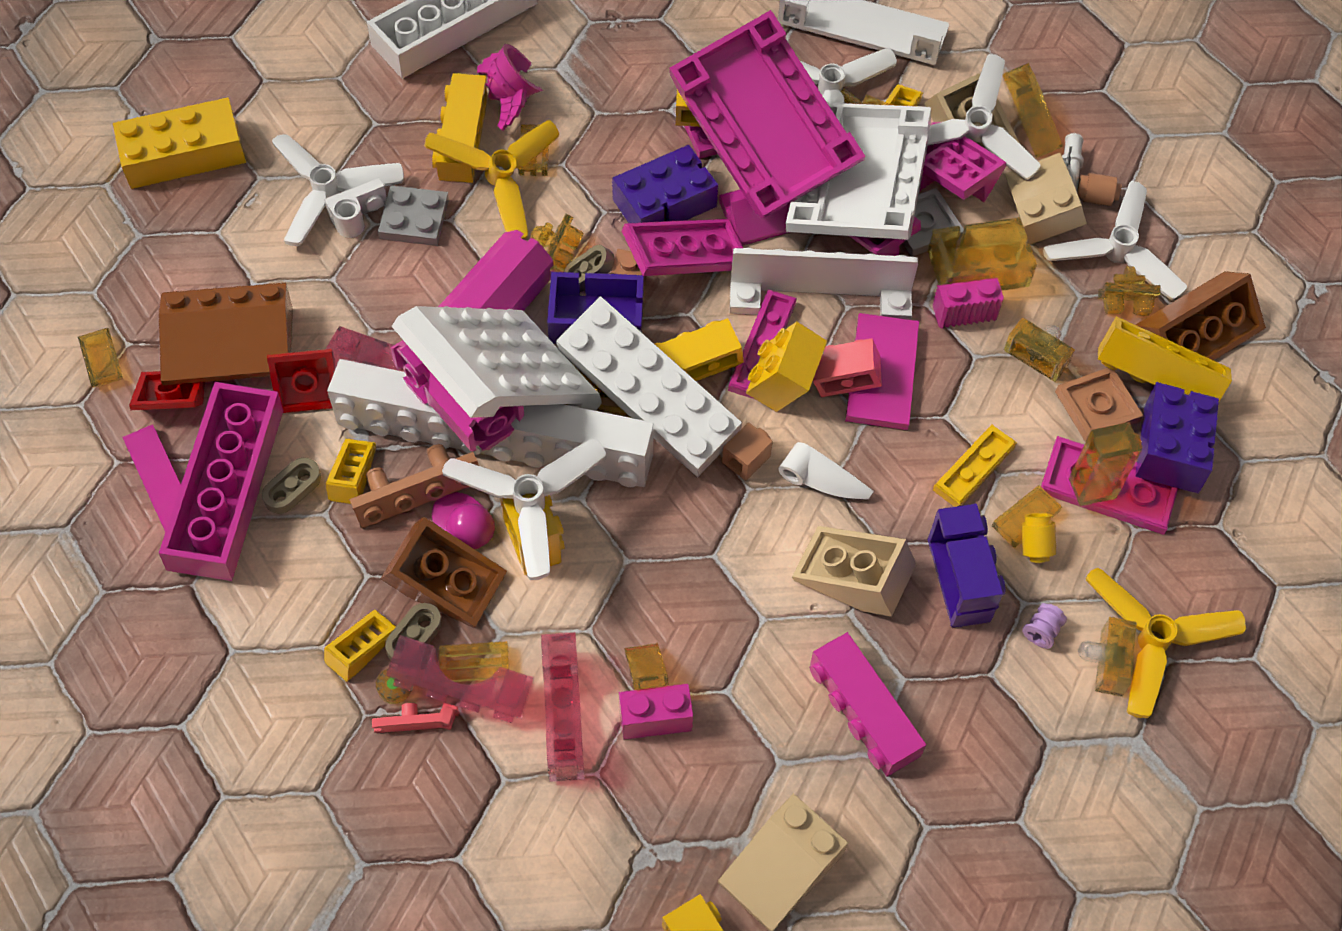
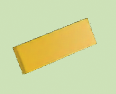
M991 424L934 485L932 491L952 506H962L1015 449L1017 442Z

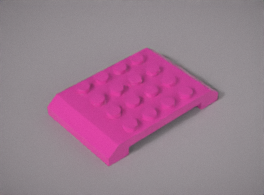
M771 10L669 68V73L678 92L752 209L761 219L768 217L865 159V154L850 132L846 133L787 42L786 32Z

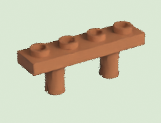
M436 444L427 450L432 468L396 482L389 483L382 468H373L367 472L366 478L371 491L350 499L361 529L470 487L443 475L444 464L450 459L444 445ZM474 452L455 458L479 466Z

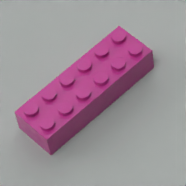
M214 382L159 550V555L166 571L228 581L233 580L283 414L278 392Z

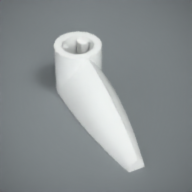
M796 443L778 468L780 474L792 484H805L830 495L852 499H869L873 493V490L852 474L805 443Z

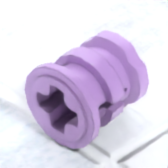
M1042 603L1038 607V613L1034 614L1030 624H1026L1023 627L1022 632L1030 642L1041 648L1049 649L1054 645L1053 638L1060 632V627L1065 625L1067 617L1058 607Z

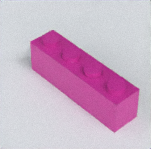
M848 632L813 651L810 662L811 666L809 667L813 678L817 683L824 684L829 692L828 696L832 706L836 711H842L848 719L850 732L856 740L863 741L868 749V757L876 769H882L886 777L922 756L926 743Z

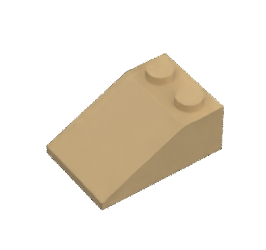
M981 73L936 93L924 103L926 107H931L933 122H944L952 119L965 120L967 111L973 107L972 99ZM997 98L995 108L992 111L991 124L1003 128L1019 143ZM980 122L972 123L975 126H983ZM983 141L977 143L983 148H985Z
M1061 153L1039 160L1040 168L1034 177L1029 180H1025L1013 170L1004 173L1029 245L1087 224L1081 202Z
M818 526L792 578L804 586L860 611L892 617L916 567V561L906 539Z
M793 793L768 819L720 877L718 883L768 931H774L844 855L848 842Z

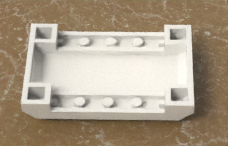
M828 103L846 133L850 132L865 154V159L794 202H791L786 220V231L909 239L911 237L928 145L931 107Z
M416 306L399 315L392 325V328L470 418L493 417L499 407L568 404L569 406L596 411L602 403L600 395L523 310Z

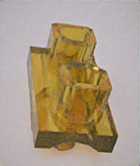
M568 214L564 215L555 233L552 231L553 225L548 222L544 226H535L531 232V238L538 241L543 248L548 247L546 252L553 259L554 265L552 267L564 271L566 266L571 263L574 254L560 248L561 244L576 250L584 235V232L570 225L574 217Z
M1126 266L1124 274H1114L1113 282H1105L1103 289L1098 290V299H1103L1106 314H1121L1124 311V300L1134 301V315L1149 316L1153 312L1155 299L1160 295L1161 285L1145 284V275H1136L1134 266Z

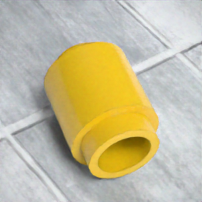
M1030 513L1025 515V522L1022 523L1023 555L1030 557L1031 562H1048L1051 556L1057 554L1056 525L1052 521V514Z

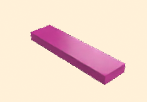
M768 289L742 351L744 363L736 366L728 385V391L754 399L746 394V391L750 384L748 380L749 373L757 365L760 358L758 356L759 348L765 340L773 339L782 328H787L797 298Z
M152 424L122 438L166 532L181 484Z

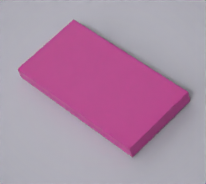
M729 219L625 223L622 228V233L642 276L732 271L733 249L743 248Z
M864 313L858 314L855 341L873 338L881 358L882 387L849 392L846 422L908 430L919 321Z
M1057 436L1039 493L1164 535L1168 528L1178 488L1135 477L1137 466L1135 461Z

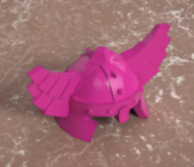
M504 44L501 51L491 53L490 57L483 59L482 64L477 65V73L486 74L488 77L485 86L489 89V99L498 100L501 103V115L497 126L503 132L507 126L512 125L515 118L519 117L521 109L525 107V102H527L529 96L543 91L540 86H535L519 73L521 70L527 73L532 63L523 53L510 44Z

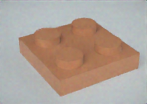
M1105 368L1060 384L1055 391L1085 442L1139 423L1143 417L1142 412L1116 371L1110 368Z

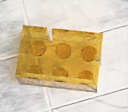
M1020 217L965 225L960 245L957 249L956 246L961 232L960 226L933 229L928 254L938 285L998 278L1001 290L1030 287L1037 263L1030 244H1026L1028 238Z

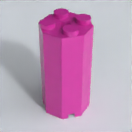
M518 230L505 232L438 307L492 308L524 311L551 280V272H554V270L550 271L554 265L553 259L535 239L530 238L528 242L521 238L524 233Z

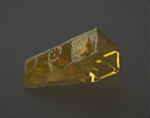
M1027 63L1003 73L1002 77L1006 93L1035 157H1040L1063 147L1030 64Z

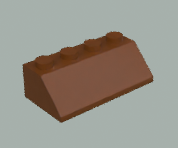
M1228 271L1222 272L1135 324L1213 361L1266 329L1251 274Z

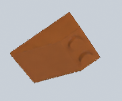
M423 517L413 524L380 580L407 597L420 603L432 604L439 612L474 628L506 575L507 570L429 519Z

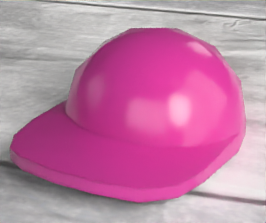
M454 492L438 499L434 503L431 513L433 523L473 549H479L486 545L493 537L495 531L493 517L486 508L471 496Z

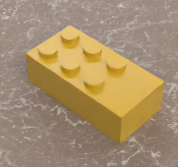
M229 97L113 123L121 167L130 189L246 163Z

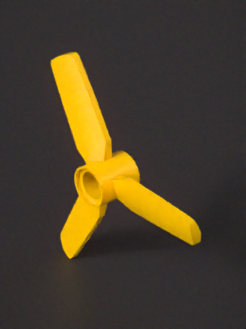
M547 120L509 145L507 150H497L492 156H489L483 150L434 133H429L425 139L424 146L476 170H485L486 180L495 186L493 192L505 231L518 230L524 233L521 237L522 239L527 238L528 229L519 187L511 176L515 169L527 165L559 137L556 125L551 120ZM496 166L503 167L505 171L498 169Z
M1095 568L1091 570L1085 578L1095 591L1130 626L1141 631L1138 636V644L1142 650L1136 658L1127 705V713L1136 718H1149L1152 714L1167 663L1165 651L1171 643L1182 646L1194 645L1241 635L1246 630L1245 618L1239 610L1182 616L1176 620L1162 614L1151 617L1148 610L1102 569ZM1152 631H1155V632H1158L1159 634H1161V636L1163 637V639H1159V638L1155 637V636L1153 635Z

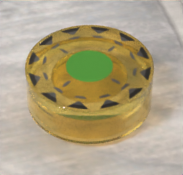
M391 667L379 674L376 680V689L379 697L384 702L397 704L408 698L412 690V683L405 670Z

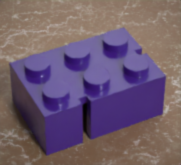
M686 145L612 177V197L628 223L664 222L663 207L665 206L666 222L686 221L717 207L718 184L707 168H702L701 160L690 145Z
M551 272L547 327L548 338L553 344H557L556 341L600 296L642 333L644 276L585 273L586 296H580L579 273Z
M1156 382L1144 406L1135 477L1199 494L1212 472L1219 398L1193 391L1186 395L1184 394L1185 389Z
M977 504L938 509L927 539L952 628L991 622L996 609L999 608L1001 598L1006 592L1003 576L998 575L996 571L997 557L993 545H989L987 536H984L988 533L987 520L984 515L980 516Z

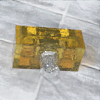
M1023 317L1009 333L1004 347V351L1055 383L1069 366L1075 349L1059 340L1061 338V330L1058 326L1048 325L1043 330Z
M1109 617L1101 630L1100 643L1085 641L1080 644L1078 648L1079 656L1085 661L1098 663L1096 692L1123 697L1130 687L1137 622Z

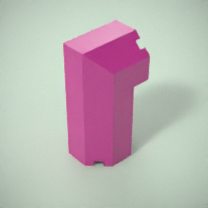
M404 340L390 348L395 366L398 370L402 367L406 376L403 379L406 385L423 404L428 403V405L434 408L470 451H476V446H479L482 451L491 449L512 434L514 428L511 423L515 418L520 422L524 417V406L499 407L493 417L470 418Z

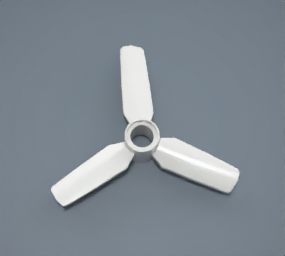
M886 48L844 64L842 67L837 64H827L819 70L807 63L800 62L813 82L818 84V90L827 103H844L843 87L856 86L896 66L897 59L894 52Z
M989 54L985 60L972 99L973 107L967 111L965 120L952 119L930 125L928 145L957 140L963 136H966L975 143L983 141L987 150L1004 160L1008 167L1025 180H1029L1039 170L1040 163L1003 128L991 124L992 111L995 108L1005 60L998 55ZM980 122L983 126H975L972 123Z
M278 135L272 140L273 145L302 177L310 180L313 190L304 198L285 236V244L289 246H300L324 209L326 198L339 194L340 191H347L378 178L381 179L384 187L404 182L403 168L400 163L347 168L336 173L332 166L320 164L289 135Z
M1131 181L1129 183L1115 221V227L1109 239L1091 238L1045 246L1043 249L1044 257L1048 261L1106 255L1112 262H1126L1130 269L1171 301L1180 298L1187 289V285L1148 249L1136 245L1139 239L1138 229L1147 193L1146 187L1139 182Z
M592 438L542 468L537 476L525 474L516 480L509 475L454 458L449 459L444 464L442 472L448 478L495 497L514 499L515 509L520 514L518 525L527 576L529 580H540L550 574L546 515L543 511L545 507L544 496L558 494L604 460L606 452L602 444L595 438ZM527 493L535 494V496L532 498L522 497Z

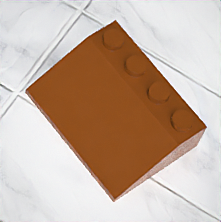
M287 283L161 293L159 341L162 386L269 377L267 355L291 353L293 307Z

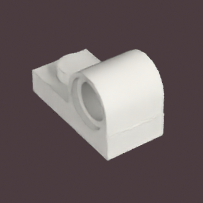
M378 178L325 199L329 218L338 233L343 237L353 238L364 231L365 225L362 215L385 206L387 197L385 187L381 179Z

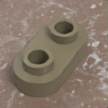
M595 245L569 263L564 272L579 273L580 292L585 290V273L608 274L614 264V254L602 245Z
M310 458L296 459L267 483L262 491V498L266 508L276 514L286 513L294 508L319 485L321 473L317 463ZM305 475L310 476L305 481L300 480V478ZM279 497H286L285 500L276 502Z
M420 603L413 606L388 636L385 648L389 659L394 664L406 666L414 663L439 633L442 627V619L439 610L434 605ZM427 620L431 622L427 627L419 626L422 621ZM407 646L410 648L407 653L402 654L398 652L401 647Z

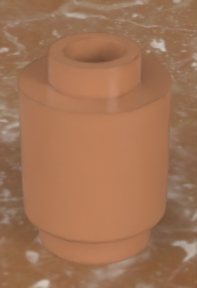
M1088 173V176L1080 175L1077 194L1079 198L1083 199V202L1112 206L1113 201L1119 200L1122 184L1117 183V177Z

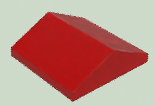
M332 349L267 355L273 391L279 393L283 413L332 408L327 392L337 367Z
M161 371L141 372L129 404L130 411L197 407L203 404L205 382L162 386Z

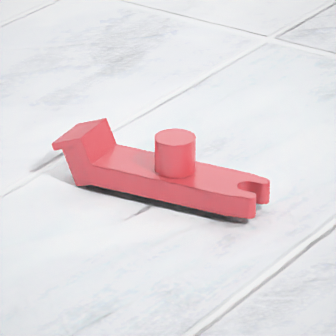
M405 703L402 705V716L372 719V728H374V733L435 728L451 730L455 717L459 716L458 706L444 703L440 713L418 715L417 704Z

